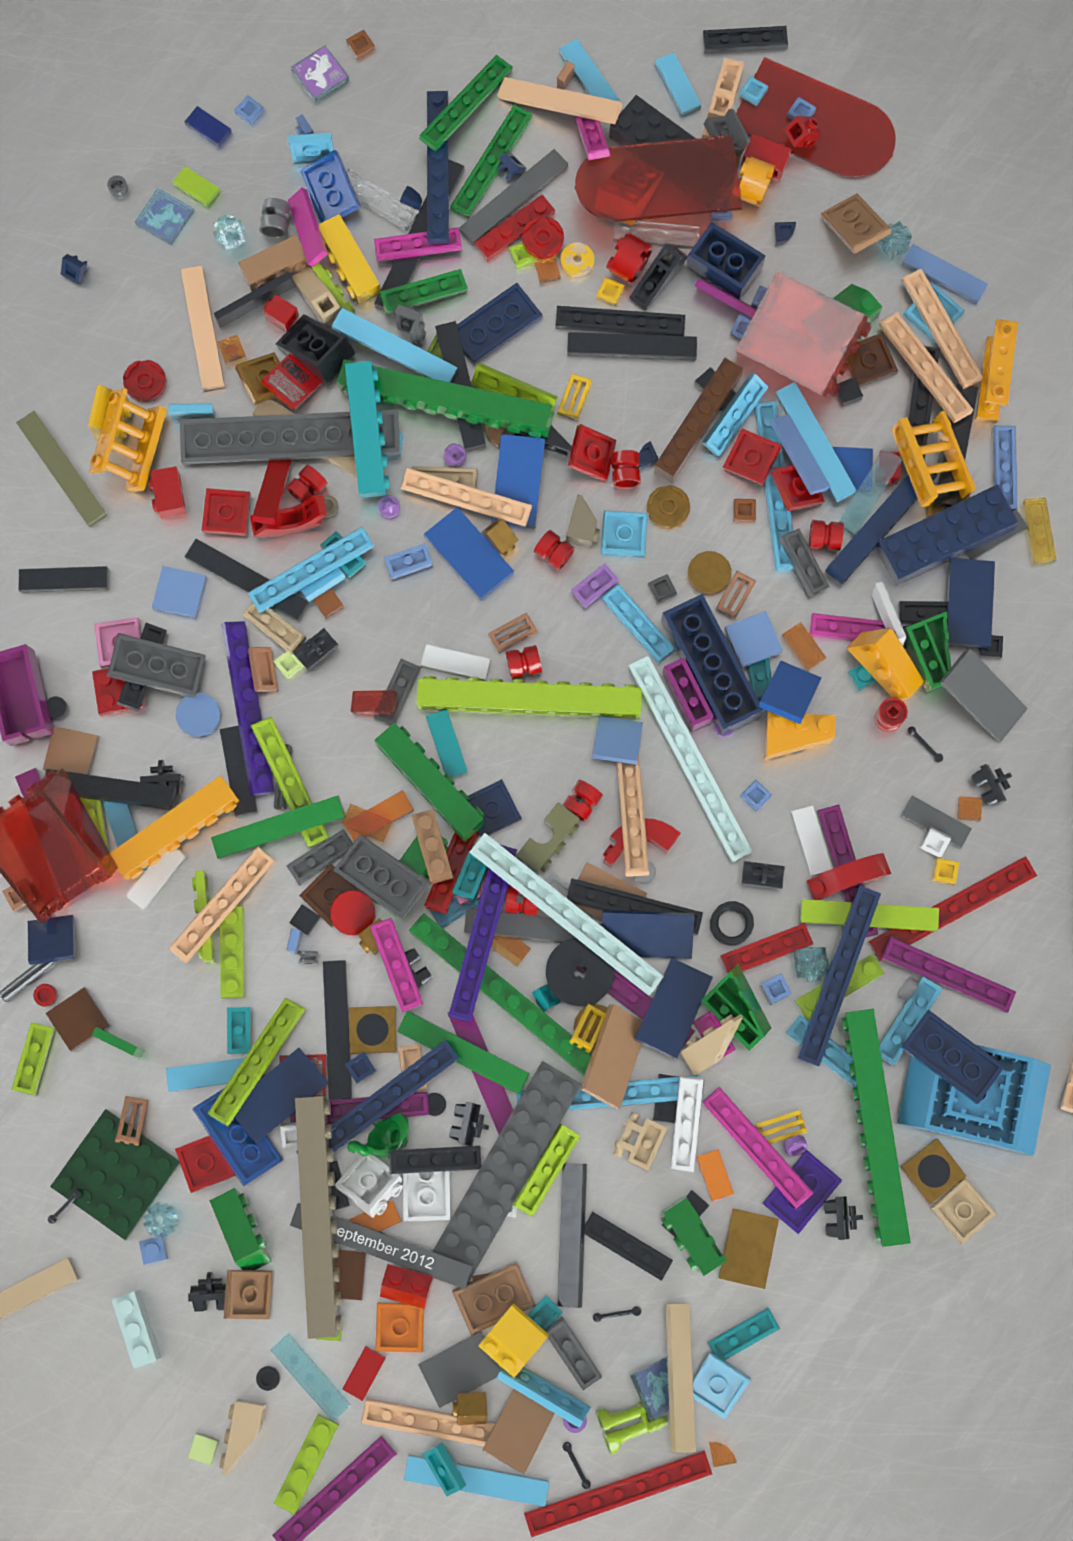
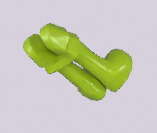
M639 1402V1405L617 1413H610L606 1409L596 1410L597 1419L603 1432L637 1418L641 1420L640 1423L604 1434V1440L610 1455L617 1453L621 1444L641 1434H650L654 1430L659 1431L669 1423L667 1415L649 1420L643 1402Z

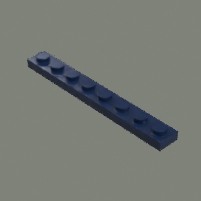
M427 91V127L448 106V91ZM449 138L436 152L427 146L428 244L449 243Z
M861 885L856 890L796 1058L818 1067L820 1066L881 896L879 892Z
M444 1040L332 1124V1138H329V1148H333V1153L459 1060L460 1057L449 1042Z

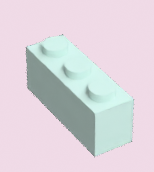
M133 1291L112 1299L133 1368L135 1369L161 1359L140 1291Z

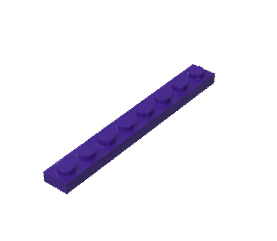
M245 621L224 622L221 624L250 796L269 795L274 793L271 769L251 728V725L262 721L258 694L254 689Z
M501 845L504 849H506L509 853L516 857L518 849ZM490 868L487 872L448 1014L449 1017L466 1022H471L508 887V883Z

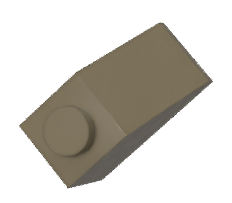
M577 494L566 534V541L591 548L593 541H598L600 529H597V519L583 496Z

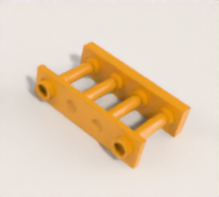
M996 319L994 337L987 336L985 340L981 371L983 379L980 381L975 420L997 423L1000 405H1008L1018 322Z
M127 389L112 390L108 397V407L95 453L90 460L91 467L89 472L92 474L105 472L106 469L127 479L125 489L131 492L144 491L167 409L156 406L146 410L125 399ZM122 408L144 418L142 430L119 420ZM116 429H120L138 438L139 442L136 451L114 440ZM111 449L132 458L133 463L130 471L108 461Z
M941 411L931 424L912 427L906 417L900 418L891 428L921 507L929 506L940 493L959 490L961 498L966 499L976 489L974 480L969 473L951 428V422L947 418L945 411ZM936 432L940 443L924 446L918 445L915 435ZM944 452L947 462L929 466L926 465L922 456L929 453ZM951 470L955 482L940 485L933 484L930 474Z

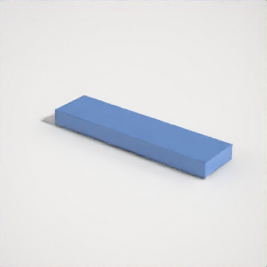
M912 244L902 261V265L913 271L922 268L928 279L975 304L978 303L988 283Z
M790 415L773 418L769 423L810 495L827 491L830 485Z
M994 425L992 428L994 486L999 485L1011 510L1014 511L1018 509L1016 426Z

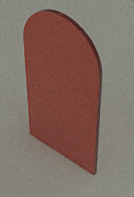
M763 58L754 78L767 85L768 90L757 106L743 99L736 112L749 137L752 134L756 136L761 135L769 141L785 144L788 148L792 149L791 155L846 178H864L880 171L889 162L890 158L893 157L896 143L895 130L889 117L880 108L768 58ZM798 97L817 107L812 117L818 122V128L822 135L809 148L793 147L783 130L792 122V119L787 117V113Z
M732 135L608 147L610 156L588 160L587 157L580 165L575 179L574 189L582 206L592 215L608 221H631L742 210L743 208Z

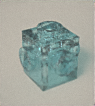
M233 215L222 216L217 220L218 222L213 223L216 229L213 232L218 244L222 243L226 250L238 247L241 243L246 242L243 235L246 232L241 220L237 221Z
M900 221L894 225L892 223L888 224L891 228V234L878 242L881 249L890 259L904 254L910 248L912 234L909 228L903 226Z
M810 947L793 951L797 978H807V982L820 981V976L827 974L829 962L825 947Z
M157 1202L147 1209L148 1214L143 1216L146 1221L143 1223L145 1229L150 1235L154 1234L155 1237L161 1235L163 1238L176 1231L174 1227L180 1223L177 1219L179 1215L173 1205L169 1206L168 1203L160 1205ZM159 1215L163 1218V1222L160 1225L155 1220Z

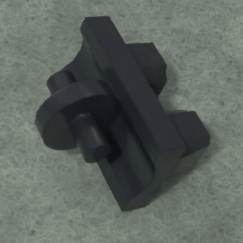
M323 628L293 654L309 671L339 645Z
M158 760V766L150 767V773H158V775L140 776V782L158 785L166 784V786L175 787L177 790L176 795H180L184 776L181 774L166 775V772H173V765L165 766L164 760Z
M984 764L980 766L981 770L971 777L977 787L986 782L989 783L991 790L981 794L985 804L991 805L1007 801L999 784H1002L1004 790L1011 788L1007 781L1013 777L1011 772L1004 775L1002 769L998 768L994 770L998 777L996 779L989 765Z
M744 861L741 884L782 889L785 866Z
M415 948L406 951L405 955L417 988L420 991L424 988L423 984L427 983L432 976L426 966L414 972L411 965L421 960Z
M467 1101L466 1104L455 1105L454 1116L463 1118L461 1127L452 1125L449 1134L450 1138L457 1140L459 1144L473 1146L474 1137L480 1138L482 1129L489 1130V1125L483 1124L485 1115L479 1114L481 1105Z
M847 1196L835 1197V1199L824 1201L825 1214H836L837 1223H826V1236L838 1237V1240L850 1239L849 1220L850 1230H856L857 1220H863V1215H856V1206H849L848 1215Z
M207 1272L206 1279H198V1285L190 1287L188 1302H192L195 1312L207 1310L209 1300H216V1309L224 1310L226 1284H222V1278H214L213 1272Z

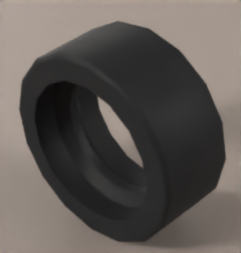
M728 901L719 905L712 913L710 919V930L714 938L728 946L744 942L751 935L754 927V917L750 909L736 901ZM728 910L738 911L745 919L744 931L738 936H727L719 928V918Z

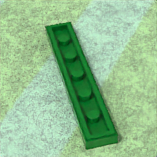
M495 55L419 135V140L436 152L496 89L504 77H507L512 72L513 66L498 55Z
M515 104L513 105L450 205L451 210L468 219L470 218L499 172L498 167L503 164L499 158L504 152L510 153L532 119V113Z
M337 795L213 836L211 840L217 859L344 818L346 815L340 796Z
M410 1011L406 1012L397 1030L400 1034L430 1049H434L444 1040H447L460 1057L456 1061L457 1063L517 1094L521 1093L530 1074Z

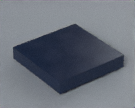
M502 779L468 795L470 799L468 802L472 807H479L485 815L483 817L485 825L478 830L480 837L484 833L490 836L522 820Z
M73 915L27 921L28 963L30 965L76 959L75 918Z

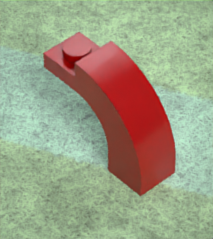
M315 494L297 506L279 509L275 524L253 522L251 515L250 520L254 537L287 536L321 525V519L327 516L324 496Z
M644 818L646 842L667 854L681 833L663 821ZM622 826L617 828L610 836L609 840L615 845L610 844L603 853V856H605L603 863L609 868L612 867L624 851Z
M879 853L825 871L821 875L807 880L813 899L822 900L849 888L874 882L892 873L884 853Z

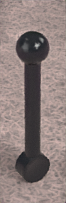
M910 726L908 728V733L914 735L934 756L935 762L940 763L943 760V755L937 754L916 732L915 727Z
M75 1189L68 1201L54 1215L48 1217V1222L54 1224L57 1221V1217L75 1199L82 1197V1190Z
M635 1306L631 1310L607 1314L595 1313L593 1320L594 1322H600L601 1319L630 1314L639 1316L641 1308Z
M564 1442L562 1448L568 1453L580 1476L582 1487L584 1489L590 1488L591 1483L585 1478L571 1450V1443Z

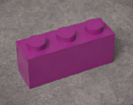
M683 657L664 666L662 672L691 732L711 723L714 716L685 658Z

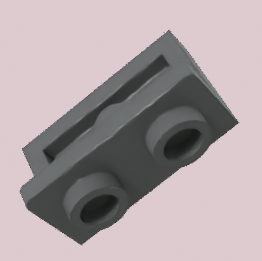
M729 109L724 117L707 118L703 123L721 157L742 155L750 143V138L734 109Z
M398 305L395 311L397 329L410 334L412 344L418 347L419 343L422 344L426 337L423 314L417 312L411 306L406 305L404 307Z

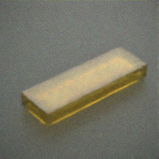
M1046 497L1026 499L1023 501V508L1028 526L1027 531L1033 565L1055 562L1057 559Z

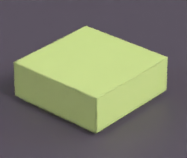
M287 651L273 661L287 680L304 667L294 654L291 655Z
M196 1433L188 1458L211 1465L219 1440Z

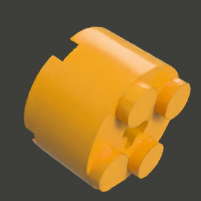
M747 157L739 174L743 177L739 178L732 195L736 196L737 199L760 207L763 196L771 181L775 165L754 157Z

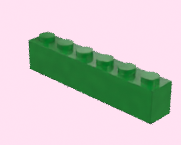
M393 723L374 740L376 747L457 835L466 842L485 825L484 813L479 807H472L468 802L470 799L463 790L458 791L453 786L455 782L448 774L443 775L438 770L440 768L438 763L432 757L428 759L423 754L425 753L424 748L418 742L413 743L409 739L411 735L403 726L399 728L396 723Z

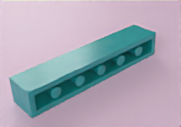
M371 361L345 364L359 496L360 498L387 495L386 489H390L389 475L385 476L384 467H388L387 455L382 454L385 436L384 432H380L379 424H383L382 410L378 411L377 402H381L380 390L375 389V381H378L377 367L373 368Z

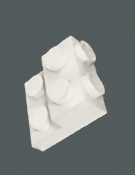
M360 1155L335 1186L353 1200L356 1206L373 1218L376 1214L381 1215L386 1210V1202L391 1196L395 1198L401 1193L403 1181L399 1174H389V1167L374 1155L365 1157Z

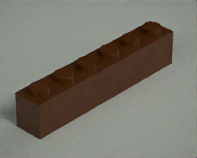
M727 358L723 359L656 462L654 473L673 484L741 379L742 367Z

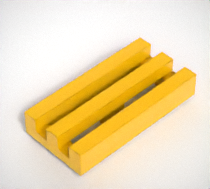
M572 373L557 414L565 415L567 418L571 417L578 421L592 380ZM574 380H577L578 383L568 410H565L564 407ZM582 383H586L578 407L576 409V412L574 413L572 412V410L577 400Z
M588 1004L569 1043L574 1044L575 1042L578 1044V1048L584 1047L585 1051L590 1053L598 1038L606 1013ZM591 1011L593 1012V1014L587 1024V1027L582 1037L579 1038L578 1035L585 1023V1020L589 1012ZM598 1015L601 1018L588 1043L586 1039Z
M801 1110L756 1124L757 1129L764 1137L800 1125V1130L769 1139L770 1144L808 1132L801 1115ZM794 1116L798 1119L797 1121L766 1131L762 1129L763 1126Z

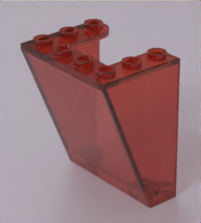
M777 271L735 351L829 399L830 396L835 397L840 388L838 384L839 379L837 378L839 374L843 376L849 366V363L846 362L849 355H855L860 345L857 340H860L862 336L865 338L868 336L872 328L871 320L867 315Z
M63 768L57 772L54 770L50 771L38 783L35 782L25 789L27 793L22 797L17 794L8 801L10 805L5 809L0 806V873L41 924L49 920L52 913L61 910L65 904L94 884H99L101 881L104 882L112 877L118 869L117 864Z

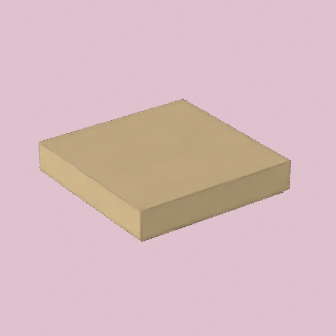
M967 1178L962 1179L930 1207L961 1245L997 1214Z

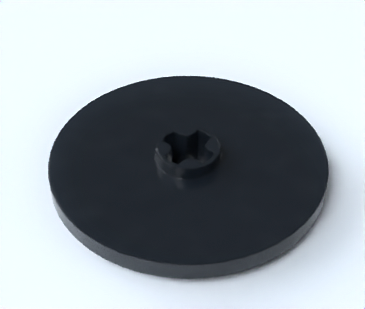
M571 938L560 943L551 952L547 960L545 974L548 986L559 1000L568 1005L579 1007L587 1006L588 1004L592 1005L601 1000L612 986L614 968L577 938ZM576 966L585 968L586 971L583 973L585 977L582 978L580 975L576 977L574 975Z

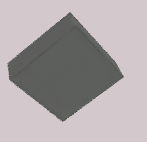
M668 574L647 584L657 604L677 595Z

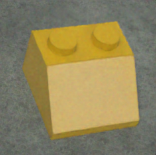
M97 384L88 423L97 441L108 407V397L112 392V389ZM122 408L119 420L127 423L128 418L132 417V412ZM116 429L114 440L123 444V439L127 438L128 433Z
M513 1303L478 1346L515 1378L549 1337V1334Z

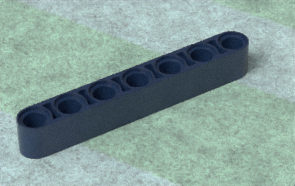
M930 474L932 481L935 480L938 474ZM909 475L905 477L826 568L825 572L839 584L843 585L876 548L878 541L889 533L917 501L918 498Z

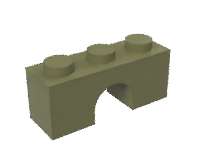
M557 802L544 819V824L553 832V838L545 844L537 843L532 838H529L517 853L516 858L537 875L540 871L545 872L552 864L550 859L554 853L559 855L566 846V843H564L565 839L569 835L573 837L580 828L578 825L579 818Z

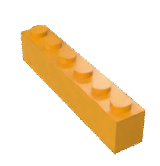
M220 775L110 852L108 856L124 878L127 880L130 878L135 879L143 873L142 869L148 865L153 866L162 859V855L178 849L180 843L186 838L192 839L199 833V829L205 825L210 826L218 820L217 817L223 812L228 813L237 806L236 803L239 800Z

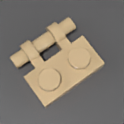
M631 1111L628 1120L625 1119L623 1123L625 1127L620 1138H617L614 1143L616 1147L613 1155L621 1158L624 1150L631 1153L627 1161L649 1171L668 1128L647 1118L643 1126L636 1124L640 1115ZM633 1131L639 1133L634 1146L628 1143Z

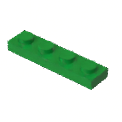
M458 269L381 291L379 296L387 315L395 312L398 305L404 307L406 305L411 307L467 292L468 287L462 270Z

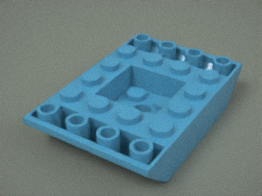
M977 1045L1005 1067L979 1104H975L910 1055L897 1124L1034 1156L1051 1069L1050 1064L1035 1058Z

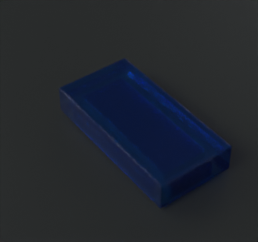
M198 106L184 121L187 127L217 147H220L232 132L231 128Z

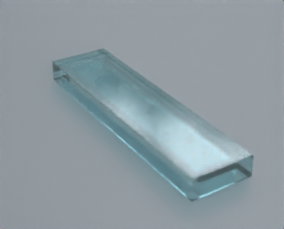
M883 448L839 522H843L844 529L856 535L902 462V458Z
M289 1333L270 1350L332 1422L351 1405Z

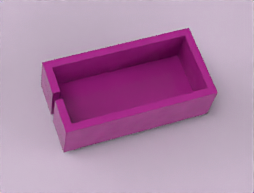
M27 644L0 651V733L2 741L10 746L31 741L30 737L38 739L54 734L35 650Z

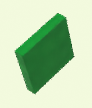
M95 1027L92 1033L94 1037L132 1056L142 1058L145 1052L144 1049L98 1027Z

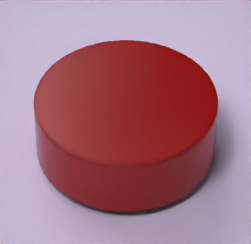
M41 984L34 990L33 998L39 1006L50 1007L57 1001L58 993L52 985Z

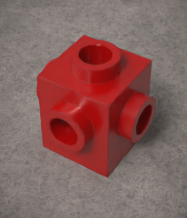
M797 116L783 129L793 147L809 148L822 135L818 128V122L810 116Z

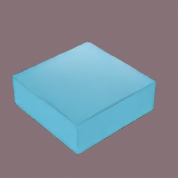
M750 76L739 92V96L757 106L767 92L768 86Z

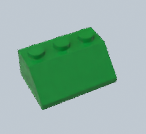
M850 284L804 319L802 324L827 353L831 354L878 318L883 306L868 290Z

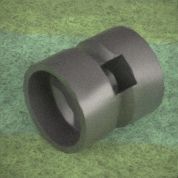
M279 198L264 199L261 211L263 216L260 218L259 225L260 233L272 238L286 236L290 204Z

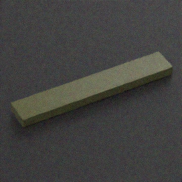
M33 411L16 423L88 527L106 516L107 514L36 412Z

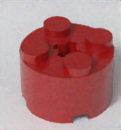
M626 233L624 238L621 237L615 246L617 253L609 259L606 268L612 274L630 284H634L638 279L635 274L643 271L651 256L653 246L631 233Z

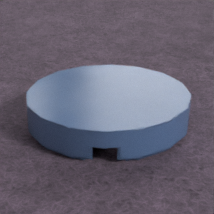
M197 693L196 698L186 696L176 708L178 726L184 733L192 737L210 735L217 729L221 720L218 703L205 693Z

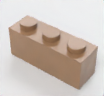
M296 235L238 262L240 271L251 292L286 272L290 274L298 273L309 266L303 247Z
M434 809L411 815L431 884L452 879L453 875Z

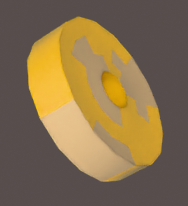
M569 244L561 253V267L568 276L581 278L592 271L594 254L592 249L586 244ZM579 258L581 261L575 262L574 259Z

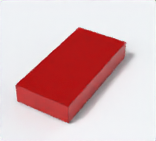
M365 1346L342 1390L363 1401L386 1357Z

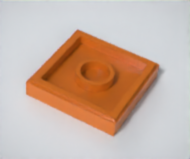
M377 1302L375 1351L423 1352L424 1309L404 1303Z

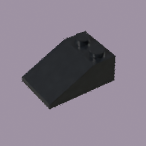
M305 314L276 343L280 350L287 355L291 354L325 383H328L339 372L344 359L350 360L355 354L345 335Z

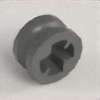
M115 175L108 180L107 187L113 197L121 198L127 194L128 185L122 176ZM114 185H121L122 188L118 190L114 187Z
M298 951V955H300L298 964H318V960H316L317 951Z

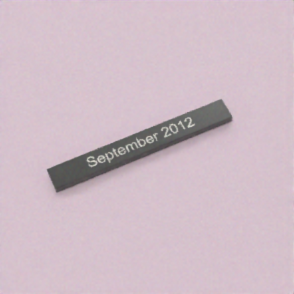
M297 1203L290 1226L302 1230L301 1203ZM333 1215V1220H337V1234H334V1242L466 1289L473 1265Z

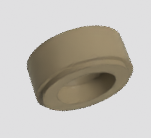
M325 495L324 501L327 516L324 518H332L338 513V502L333 496Z

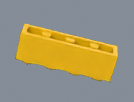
M340 214L319 224L325 247L328 250L327 257L331 264H336L338 268L336 273L341 282L345 281L348 285L346 290L350 298H355L359 305L377 296L381 290L380 284Z

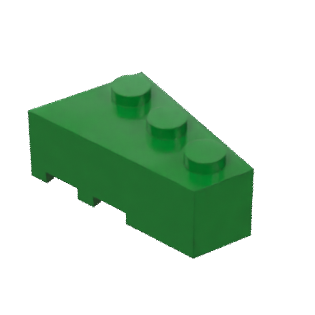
M947 612L903 629L906 634L905 644L916 669L924 680L922 685L926 693L943 687L939 682L951 668Z
M739 964L701 1000L720 1021L731 1014L733 1018L742 1014L743 1018L734 1036L749 1051L772 1029Z
M233 1188L209 1200L234 1262L242 1270H257L271 1263L272 1260L266 1249V1242L256 1228L258 1226L253 1213H249L247 1209L249 1202L245 1194H240L236 1188Z
M682 1197L661 1211L664 1216L661 1218V1221L668 1231L670 1229L674 1231L677 1237L673 1240L680 1251L684 1249L689 1257L686 1261L692 1271L697 1269L701 1275L705 1276L728 1261L724 1254H721L715 1244V1240L708 1233L687 1197Z

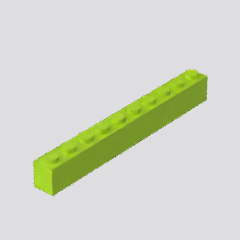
M424 676L423 679H418L417 709L640 719L642 688H637L635 684L615 687V684L612 683L592 686V683L589 682L570 685V682L566 681L548 684L547 681L543 680L526 683L525 680L520 679L512 680V682H503L502 679L494 678L490 679L489 682L481 681L480 678H468V681L459 680L457 677H446L445 680H440L435 676Z

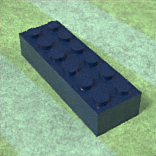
M997 484L879 540L876 549L895 586L948 562L950 558H956L982 544L1013 531L1018 521Z
M703 594L663 612L661 621L680 657L685 658L714 716L713 721L721 736L760 718L764 710L758 707L760 702Z

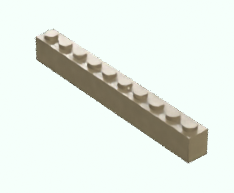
M326 1096L295 1098L308 1339L337 1337L339 1330H343L342 1316H338V1306H341V1292H337L336 1283L340 1282V1269L335 1265V1258L339 1257L338 1243H334V1234H337V1220H333V1210H336L335 1195L332 1196L331 1186L335 1185L334 1172H330V1162H333L334 1155L333 1148H329V1138H332V1126L328 1124L327 1115L331 1114L330 1100L326 1101Z

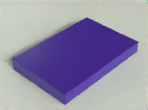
M807 1149L793 1164L792 1168L814 1193L796 1209L775 1186L762 1202L766 1208L797 1234L802 1231L824 1204V1201L829 1198L842 1182L840 1177Z

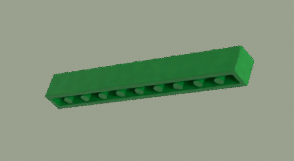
M344 359L337 385L340 391L348 396L345 364L356 362ZM377 367L378 381H375V389L380 390L381 401L387 405L399 404L409 410L417 408L432 415L439 413L444 414L450 419L462 418L472 424L480 422L495 429L502 427L507 428L508 431L513 433L525 432L535 438H540L541 436L548 437L555 414L553 406L550 404Z
M423 913L409 929L410 934L460 974L467 948ZM486 965L479 991L584 1077L593 1052L587 1053L584 1047L580 1049L575 1042L574 1044L569 1043L572 1035Z
M874 1008L845 1012V1017L841 1019L843 1031H848L849 1040L845 1041L847 1055H852L853 1063L849 1064L850 1077H855L856 1087H852L854 1101L859 1100L860 1110H856L857 1122L862 1124L864 1132L860 1134L861 1147H866L867 1157H863L865 1171H870L871 1180H867L869 1195L873 1194L875 1204L870 1205L872 1217L877 1218L878 1227L874 1228L876 1242L881 1241L882 1247L910 1244V1234Z

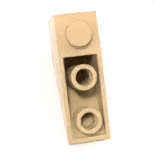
M308 266L292 276L293 282L320 323L329 327L334 323L341 307L327 287Z
M732 1014L720 1021L721 1027L716 1029L715 1026H712L703 1032L705 1037L699 1040L695 1037L685 1043L687 1048L680 1053L694 1076L722 1060L743 1018L742 1014L733 1018Z
M238 1399L235 1401V1405L231 1404L228 1419H232L231 1427L226 1429L224 1444H227L226 1454L222 1453L219 1468L223 1469L222 1475L226 1476L262 1429L266 1408L265 1403Z

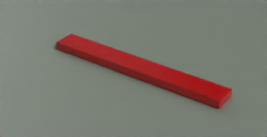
M1027 857L1021 858L931 907L939 908L938 930L1035 878L1037 874ZM890 929L868 941L880 962L883 960L881 956L889 937L911 945L935 931Z
M705 1450L524 1512V1516L532 1538L713 1474Z

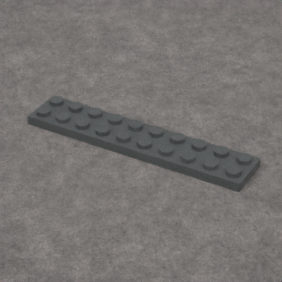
M398 409L382 410L383 424H379L380 432H384L385 436L382 454L398 455L400 454ZM350 412L180 420L182 464L355 457Z
M544 1061L541 1062L433 1249L434 1252L473 1265L469 1281L582 1085Z

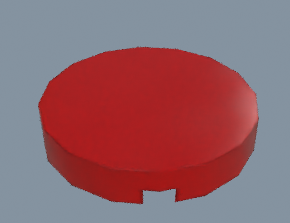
M535 217L528 221L523 228L521 238L523 247L534 258H552L563 247V228L559 222L551 217Z
M152 360L135 361L127 367L123 374L124 388L127 389V394L138 402L148 403L155 401L166 389L167 379L165 372L158 363Z
M346 890L338 894L330 906V919L333 926L339 932L349 936L362 933L373 923L375 918V907L372 900L365 893L358 890Z

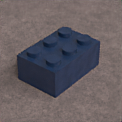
M711 222L689 252L686 266L740 299L762 269L766 255Z

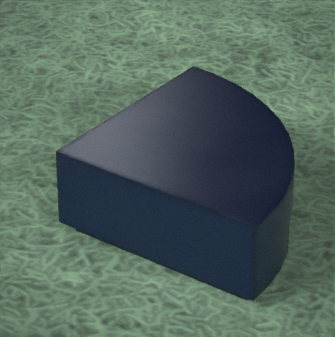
M407 185L400 202L420 210L422 198L415 189Z
M796 222L774 223L775 246L786 243L793 236Z
M651 441L647 442L639 452V470L656 464L659 459Z

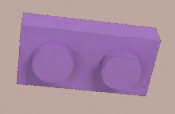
M604 563L571 589V593L586 608L617 584L619 579Z

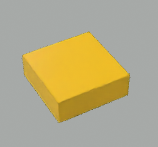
M605 277L596 294V298L616 306L625 285Z
M936 858L932 881L955 885L960 862Z

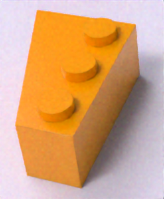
M892 628L862 632L847 647V650L892 698H909L924 683V680Z
M768 712L765 717L764 761L831 743L835 738V715L805 714L801 724H798L775 713Z

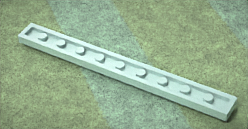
M649 656L630 664L628 668L638 687L642 688V695L731 863L751 854L753 851Z
M486 833L481 836L471 849L470 853L644 993L648 996L652 994L664 976Z

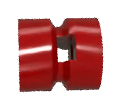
M621 450L612 453L611 464L614 469L612 472L613 486L617 488L639 486L641 484L640 470L637 469V466L640 465L639 453L634 450Z
M307 464L298 473L299 478H294L287 485L286 489L297 501L303 503L314 496L315 492L320 493L328 483L317 470Z
M812 520L809 532V548L821 549L825 545L828 550L840 551L844 532L843 522L831 521L826 525L825 521Z
M548 530L539 540L533 552L543 560L548 559V564L559 571L571 558L575 547L567 541L561 542L559 535L552 530Z
M536 645L524 647L522 652L519 650L505 652L512 680L522 678L525 672L530 676L542 673Z
M887 698L881 703L874 714L875 725L883 732L896 731L907 718V706L898 698Z
M579 779L572 789L573 795H568L562 805L576 815L579 820L586 822L593 811L591 807L598 804L603 794L594 786Z
M508 884L505 913L518 914L519 911H522L524 915L537 916L538 907L525 896L523 904L517 903V896L523 895Z

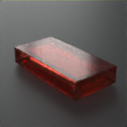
M395 690L353 691L350 712L353 715L395 714L397 692Z

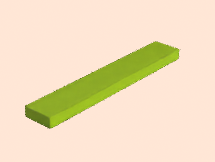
M272 716L251 725L290 811L313 804ZM323 825L300 832L307 848L329 838Z
M802 899L800 923L844 926L852 902ZM877 904L869 927L937 932L939 908Z
M284 998L207 1113L210 1117L229 1126L305 1012L302 1006Z

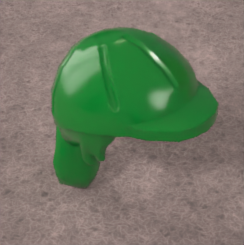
M395 1114L385 1120L377 1121L376 1124L373 1123L375 1128L369 1133L367 1143L364 1145L359 1141L353 1140L348 1143L347 1149L353 1154L357 1152L363 1157L375 1154L378 1157L389 1158V1150H404L409 1140V1122L407 1117L403 1114Z

